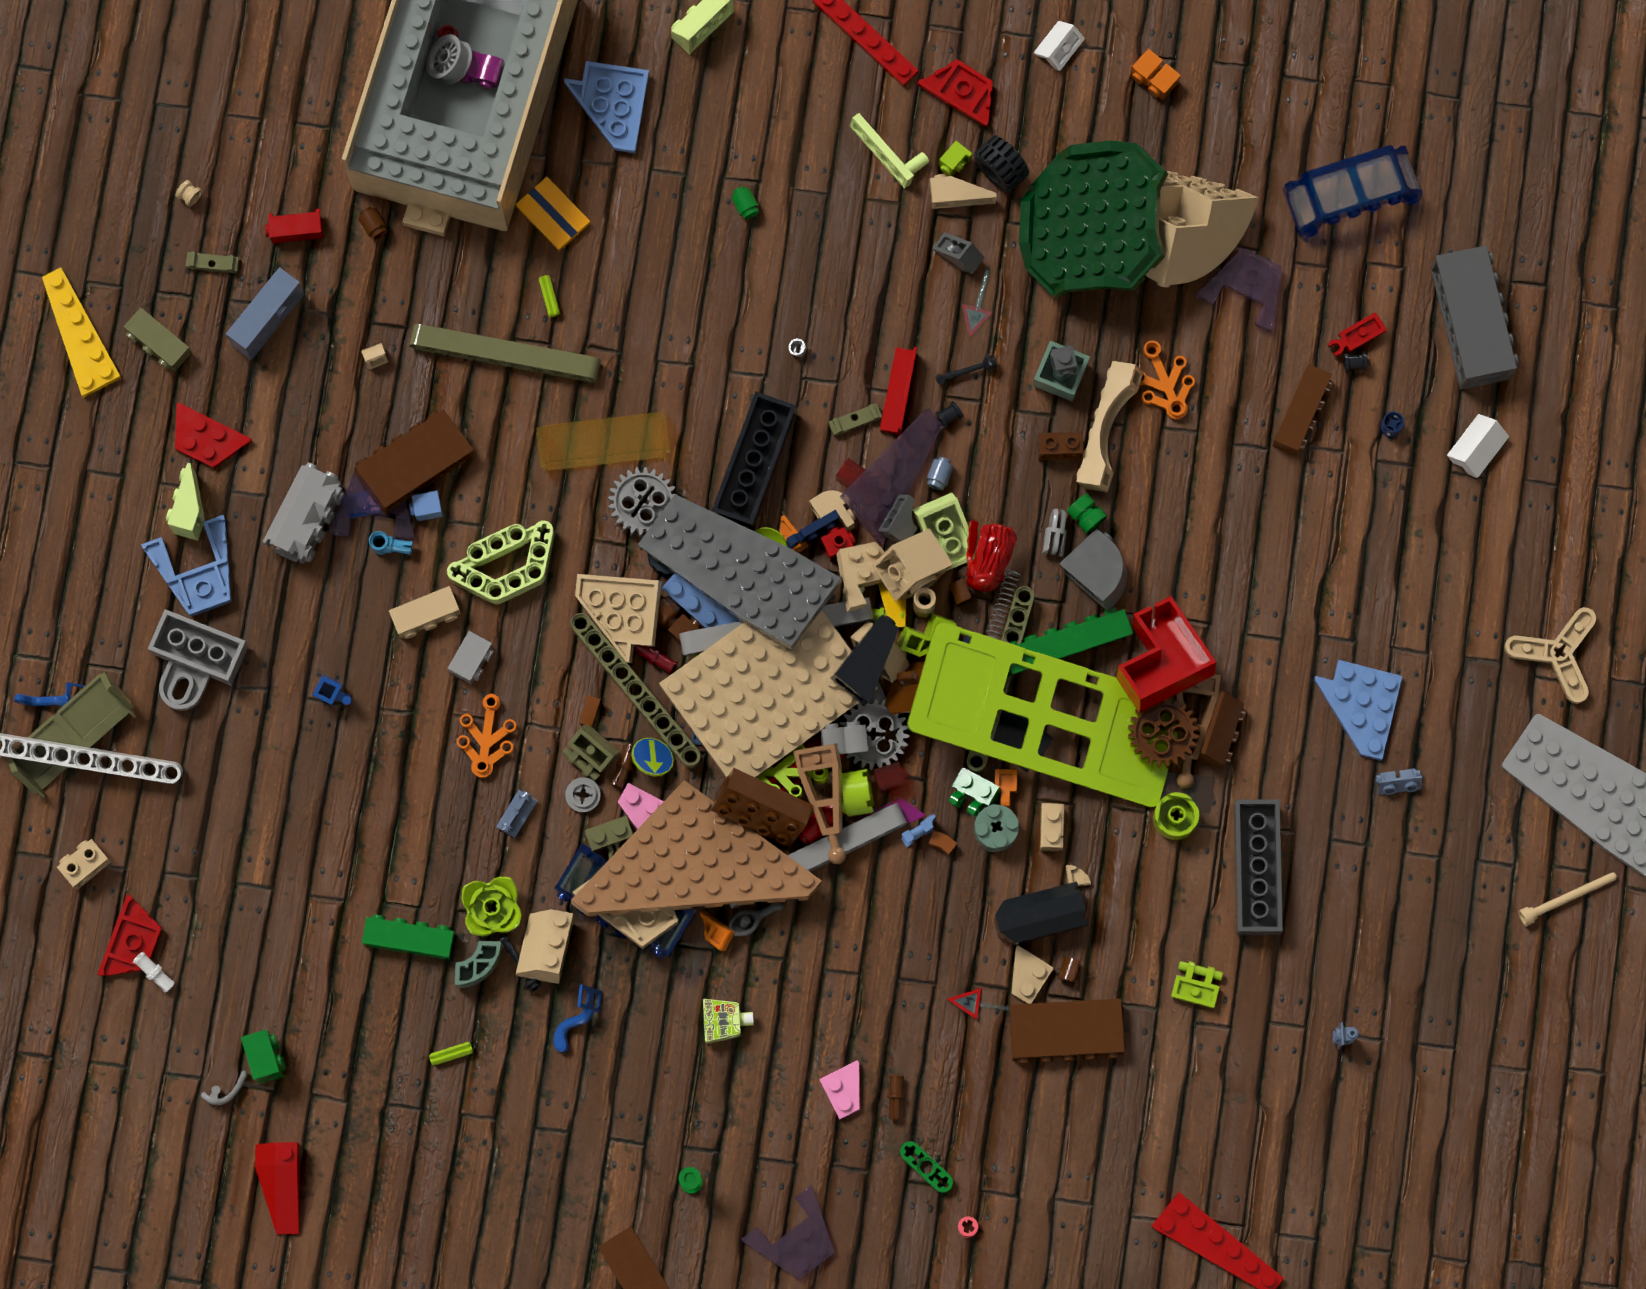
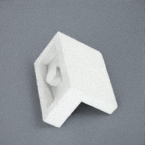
M1058 21L1034 51V54L1045 58L1055 70L1060 71L1085 38L1074 25Z

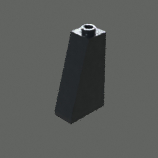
M881 615L830 677L831 680L863 706L872 699L899 630L895 621L888 616Z

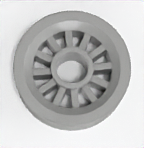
M448 34L442 36L434 43L428 53L426 61L428 74L433 78H439L446 85L458 82L464 77L472 61L471 46L465 41H460L455 35Z

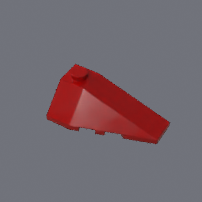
M273 1142L255 1145V1169L276 1234H299L301 1145L298 1142Z

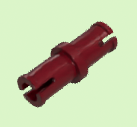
M636 645L634 648V653L639 654L649 660V664L657 665L669 674H672L677 667L678 662L662 654L660 649L656 650L651 646Z

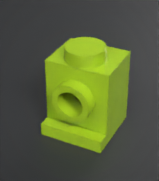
M955 141L940 158V170L947 176H953L956 171L958 173L961 172L966 165L965 161L969 163L972 160V153Z

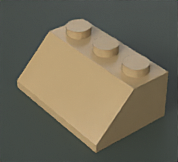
M550 909L530 914L516 976L559 984L573 927V913Z

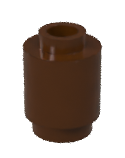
M368 207L360 212L361 216L358 220L369 237H372L373 240H378L388 233L386 229L387 224L377 208Z

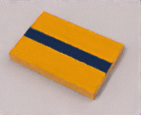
M548 177L544 178L515 204L521 213L558 251L562 250L591 224L590 220Z

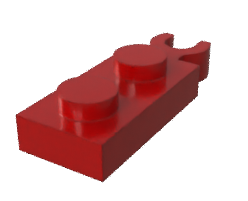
M1375 312L1338 334L1340 340H1331L1328 343V348L1334 345L1337 346L1339 350L1333 356L1339 357L1345 348L1351 353L1384 334L1387 329Z

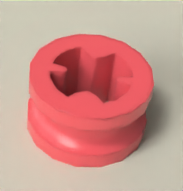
M964 1217L959 1221L958 1231L961 1236L971 1238L977 1233L978 1223L973 1217ZM967 1221L972 1222L973 1232H970V1230L968 1233L964 1232L962 1224L964 1222L967 1224Z

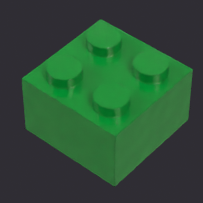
M265 1029L241 1037L252 1078L256 1083L262 1084L284 1077L283 1071L286 1070L283 1057L277 1053L280 1045L274 1033L271 1034Z

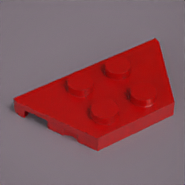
M956 59L949 63L947 67L940 68L931 76L918 81L917 86L987 128L993 85L992 80Z
M179 402L176 404V451L215 469L225 459L231 458L236 454V451L252 442L251 438Z
M128 894L97 973L98 976L103 977L142 971L133 963L134 959L141 952H144L151 960L162 932V928Z

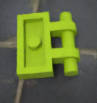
M1180 961L1178 970L1186 971L1185 977L1176 975L1171 998L1214 1009L1220 986L1213 985L1211 982L1212 979L1221 981L1223 972L1216 971L1215 968L1210 966L1208 968L1197 966L1195 962L1189 961L1186 963ZM1193 974L1205 976V981L1194 980L1192 976Z

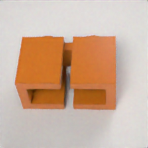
M1148 48L1132 66L1130 74H1132V78L1138 84L1147 85L1148 91L1152 96L1164 100L1179 83L1181 75L1167 63L1162 67L1160 64L1163 60Z

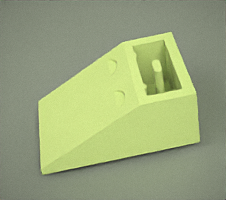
M187 463L186 468H182L179 480L181 483L179 489L176 488L174 491L173 501L175 502L173 508L167 512L166 521L173 534L198 541L205 518L197 474L192 465Z

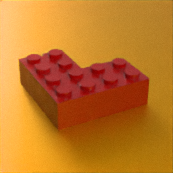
M1172 596L1155 603L1154 610L1149 606L1133 614L1132 628L1148 651L1119 665L1117 680L1138 712L1215 675V659Z

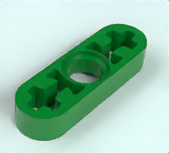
M908 1141L901 1146V1158L937 1192L946 1193L952 1188V1177L918 1144ZM905 1147H915L914 1153L918 1157L920 1153L924 1155V1157L919 1159L916 1166L912 1163L916 1159L911 1155L905 1156ZM923 1161H929L933 1165V1170L928 1174L920 1170V1164ZM936 1169L941 1171L937 1174L941 1179L945 1177L948 1179L947 1188L944 1186L939 1188L937 1186L939 1181L935 1177L933 1181L929 1179V1177L935 1174Z

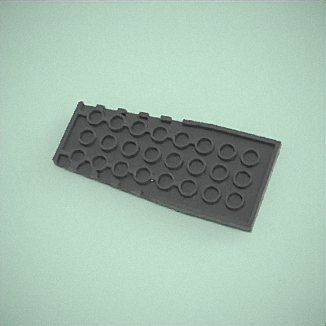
M678 495L673 496L638 543L640 550L649 553L653 559L666 565L674 574L677 573L683 577L691 586L693 584L700 589L701 593L717 601L718 605L735 617L793 650L842 582L841 577L794 550Z

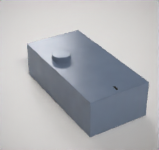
M279 267L227 331L226 336L231 346L252 360L304 296L300 282Z

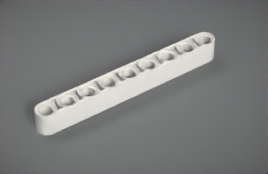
M0 733V740L2 741L0 756L164 783H175L183 775L182 766L173 761ZM15 742H21L24 745L23 753L15 751ZM38 745L45 747L46 755L44 757L37 755L36 747ZM59 749H64L68 752L67 760H61L58 757ZM81 753H87L90 756L88 764L80 761L79 756ZM103 756L111 758V767H104L102 765L101 759ZM124 760H131L133 762L134 768L132 771L124 769ZM147 763L155 766V774L150 775L146 773L145 765ZM168 767H174L177 770L178 775L176 778H170L167 775Z

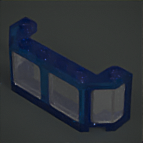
M1388 145L1309 170L1301 174V179L1286 183L1283 193L1299 237H1313L1318 234V230L1323 224L1333 225L1340 222L1342 218H1355L1361 215V212L1367 210L1374 212L1385 204L1392 206L1402 202L1409 206L1419 202L1423 191L1419 188L1408 158L1409 153L1406 146L1394 149L1393 145Z

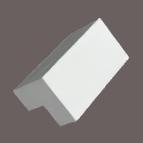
M1478 414L1447 456L1453 464L1462 466L1468 475L1478 478L1509 438V435L1497 420Z

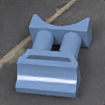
M934 814L932 816L929 815L916 828L901 834L903 836L901 839L906 847L912 845L916 839L924 834L926 836L933 832L932 824L936 820Z

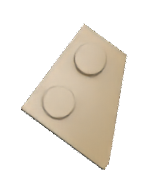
M1017 945L1011 994L1024 1003L1031 1004L1054 968Z

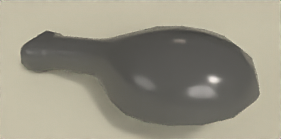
M774 902L757 911H739L730 919L728 928L735 932L734 936H747L756 930L764 917L774 911L782 910L784 906L781 902Z

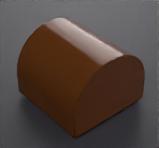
M962 578L949 585L956 606L973 602L965 579Z
M1064 957L1058 979L1072 985L1076 984L1082 966L1080 961Z

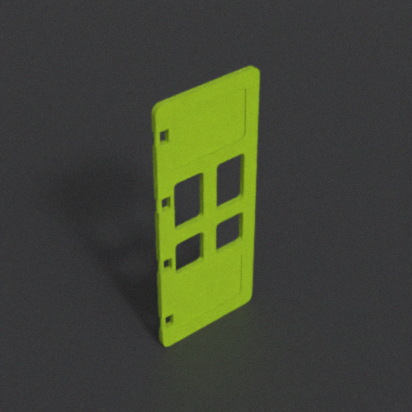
M941 622L935 626L907 723L910 731L1147 807H1154L1160 801L1169 769L1166 768L1165 763H1161L1160 768H1157V762L1155 761L1149 766L1148 758L1141 761L1142 753L1134 754L1137 747H1130V743L1134 739H1128V734L1133 733L1128 730V725H1135L1130 719L1131 717L1138 718L1135 714L1136 707L1116 677L949 623ZM959 634L971 637L970 643L959 641ZM1023 654L1035 657L1033 664L1022 661ZM1011 664L1041 673L1042 677L1034 703L1004 693L1003 690ZM1086 676L1097 677V684L1086 682ZM1058 679L1094 689L1103 694L1096 722H1090L1051 708ZM1174 696L1170 697V703L1174 704L1175 700ZM998 710L1022 716L1029 720L1021 749L995 742L991 739L990 736ZM1164 713L1160 716V719L1164 722H1169L1172 717ZM1046 725L1090 739L1089 749L1082 769L1038 754L1040 741ZM1146 726L1142 731L1144 734L1150 735L1154 732V729ZM1160 729V735L1164 734L1167 736L1169 729L1166 731ZM1175 731V732L1173 733V736H1174L1176 739H1177V731ZM1158 737L1154 738L1151 741H1148L1147 743L1152 744ZM1163 743L1155 746L1159 752L1167 750V746Z

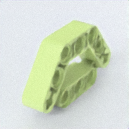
M540 521L527 529H524L519 524H514L472 543L467 549L468 557L452 562L448 566L447 575L449 580L454 585L495 605L508 601L541 585L546 579L553 546V527L548 521ZM544 529H547L548 533H545L544 542H541L542 537L540 532H543ZM514 532H521L523 534L519 540H513L511 536ZM495 541L503 543L500 549L496 550L491 547ZM531 541L526 565L495 580L473 569L521 548ZM538 549L546 551L545 555L541 558L534 556L535 551ZM476 550L483 552L482 557L479 559L472 557L473 552ZM460 569L463 576L457 575L455 577L453 572H458ZM533 570L541 572V575L536 579L529 576ZM474 579L482 580L481 586L476 588L471 586V582ZM514 579L521 580V585L517 588L510 586L511 581ZM495 588L502 590L498 597L490 595L491 591Z

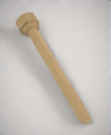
M1614 872L1609 873L1538 907H1525L1518 911L1519 917L1525 926L1535 923L1537 916L1615 881L1617 875Z

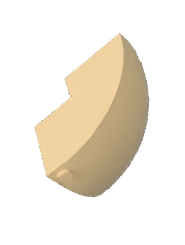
M1167 171L1169 174L1160 191L1159 234L1165 258L1155 269L1151 268L1145 276L1156 281L1157 285L1161 287H1170V285L1197 280L1211 272L1229 256L1243 237L1254 214L1258 197L1239 189H1235V191L1224 189L1225 184L1207 182V179L1195 176L1190 178L1178 176L1176 172Z

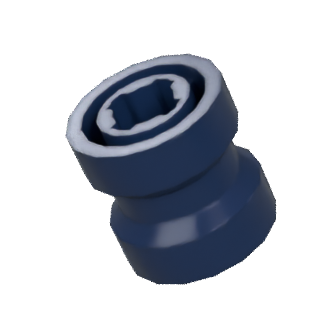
M1395 411L1388 412L1380 425L1383 435L1390 438L1399 435L1404 426L1403 416Z

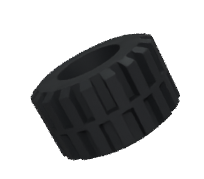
M996 135L988 139L974 153L975 161L983 174L995 186L1005 192L1013 191L1030 174L1025 160L1018 151L1006 140Z

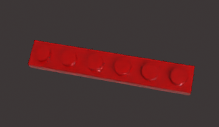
M812 0L814 5L901 86L904 87L918 74V69L844 0Z

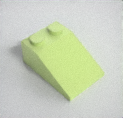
M953 493L912 510L920 531L923 532L930 529L953 565L948 570L967 562L968 524L958 499Z

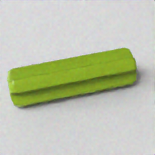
M542 276L539 278V283L549 317L558 316L560 312L550 276Z
M466 1042L431 1053L429 1058L431 1064L435 1066L472 1054L473 1049L471 1043Z

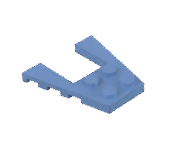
M224 515L203 522L216 561L179 575H175L162 537L141 544L190 617L231 603L226 521Z

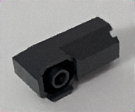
M1077 881L1004 900L994 917L998 938L1006 941L1013 947H1017V945L1021 946L1032 943V941L1087 927L1088 919L1083 920L1085 919L1084 915L1087 914L1081 891L1077 889Z

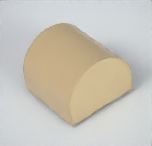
M381 343L361 351L368 369L388 363Z

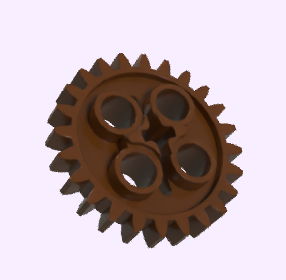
M1168 698L1166 703L1160 702L1141 712H1138L1136 709L1135 714L1138 718L1131 717L1130 719L1135 724L1128 725V730L1133 732L1128 734V739H1134L1130 743V747H1137L1134 754L1142 753L1141 761L1148 758L1149 766L1154 761L1157 762V768H1160L1161 763H1165L1166 768H1169L1170 762L1178 766V759L1185 762V754L1192 756V751L1189 748L1196 749L1197 744L1193 742L1199 740V735L1194 734L1199 731V727L1193 726L1197 722V718L1190 719L1193 711L1185 712L1186 704L1179 707V700L1171 704L1170 698ZM1167 713L1172 719L1169 722H1164L1160 719V716ZM1176 721L1180 722L1178 725L1171 727ZM1150 726L1154 729V732L1147 735L1143 733L1142 729ZM1160 729L1163 731L1169 729L1167 736L1164 734L1160 735ZM1175 731H1182L1185 737L1176 739L1173 733ZM1158 737L1152 744L1147 743L1148 741H1151L1154 738ZM1163 743L1167 746V750L1159 752L1155 746Z

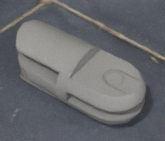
M1053 509L1050 514L1049 526L1045 530L1043 554H1047L1049 550V554L1055 556L1058 550V556H1064L1067 531L1065 530L1066 512L1062 509L1059 512V516L1058 509Z

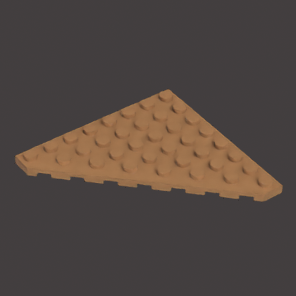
M684 780L571 899V904L587 916H597V914L601 913L615 915L641 910L642 912H655L668 908H673V910L692 909L694 906H705V908L721 907L723 904L734 903L736 905H748L761 901L774 903L785 902L787 899H798L801 901L808 900L821 886L822 881L755 831L711 811L713 801Z

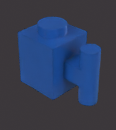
M325 674L322 675L312 694L331 705L335 699L343 702L345 705L350 704L352 700L351 695L340 691L342 683Z

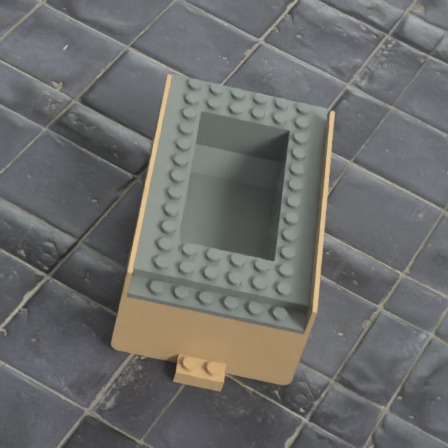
M392 0L342 156V162L351 188L360 193L408 205L403 218V225L445 237L450 218L452 217L489 228L507 231L578 0ZM445 25L453 26L459 33L458 39L467 42L471 46L472 51L492 55L504 60L505 65L498 88L485 89L479 86L480 83L471 82V84H466L461 81L446 85L439 78H433L428 74L426 69L427 56L431 47L439 39L437 33L441 27Z

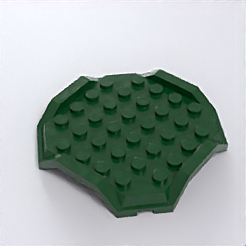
M1109 140L1070 145L1062 150L1029 186L1021 200L1019 246L1025 269L1056 299L1068 292L1107 288L1135 291L1145 280L1144 276L1151 268L1155 269L1165 258L1159 234L1160 191L1169 173L1138 143Z

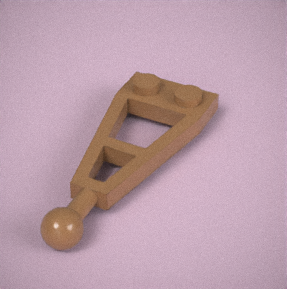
M1215 674L1174 695V700H1179V707L1183 705V692L1209 696L1201 724L1193 725L1199 727L1197 733L1199 740L1195 741L1197 747L1192 749V756L1185 754L1186 761L1183 762L1182 772L1176 779L1178 786L1182 789H1188L1194 783V777L1191 774L1192 760H1198L1218 699L1221 675ZM1177 731V739L1185 737L1182 731Z
M834 743L796 750L794 755L799 777L809 802L813 805L812 809L822 835L829 836L831 849L828 853V858L833 864H841L845 860L846 854L839 846L837 833L842 832V764L838 744ZM832 767L833 798L819 800L808 771ZM833 805V827H829L822 810L824 806Z

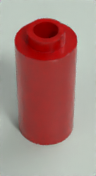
M833 805L824 806L822 810L829 827H832ZM814 814L808 819L807 825L798 836L805 845L808 843L812 844L823 836Z

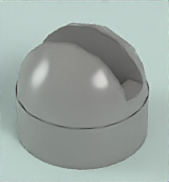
M793 339L789 343L788 349L793 356L802 357L807 351V346L803 340ZM798 344H801L800 352L798 353Z

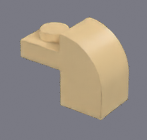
M825 491L809 500V506L818 519L836 510L840 516L839 521L848 532L854 528V520L856 518L850 509H845L850 506V499L843 493Z

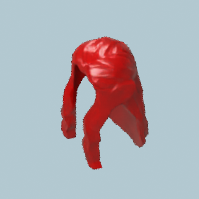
M972 520L969 522V536L967 538V584L974 590L991 592L1004 580L1003 573L1012 557L1017 536L1011 527L1008 528L995 523L984 525L980 529V538L976 547L979 523ZM975 549H976V554H975V558H974V561H973L972 558H973V555H974Z

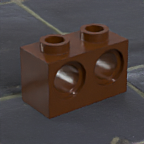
M1082 432L1039 433L1038 461L1082 459Z

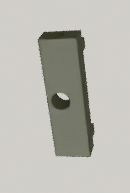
M191 251L187 252L186 268L238 274L240 259L233 255L222 256ZM214 262L216 264L214 267H210V263Z
M876 403L842 417H836L829 421L828 424L835 437L880 420L882 415ZM857 416L858 420L853 421L851 417Z

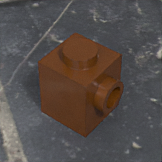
M682 614L668 629V632L681 645L680 633L698 630L702 626L695 619L690 621Z

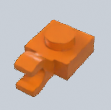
M995 769V785L1001 788L999 792L1001 793V805L1009 809L1011 808V793H1017L1018 770Z

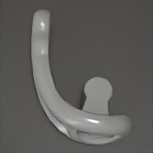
M245 1070L241 1072L235 1087L224 1098L218 1099L220 1093L219 1086L212 1087L210 1096L202 1092L201 1098L211 1105H223L229 1102L241 1089L248 1072Z

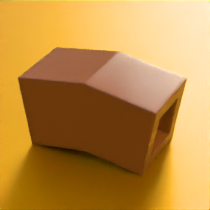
M933 830L929 846L938 848L949 856L957 846V843L946 834Z

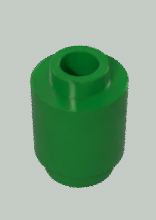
M741 186L733 191L731 199L739 215L743 216L744 220L750 219L760 212L758 209L759 205L750 188Z

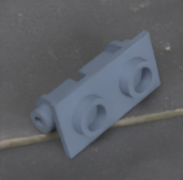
M1415 768L1400 770V778H1396L1395 771L1376 775L1378 795H1391L1397 792L1420 790L1423 778L1420 770H1415Z
M518 790L496 827L515 838L538 800L531 797L529 793Z
M1343 1022L1332 1032L1333 1044H1337V1050L1343 1045L1352 1044L1359 1036L1356 1028L1343 1027Z

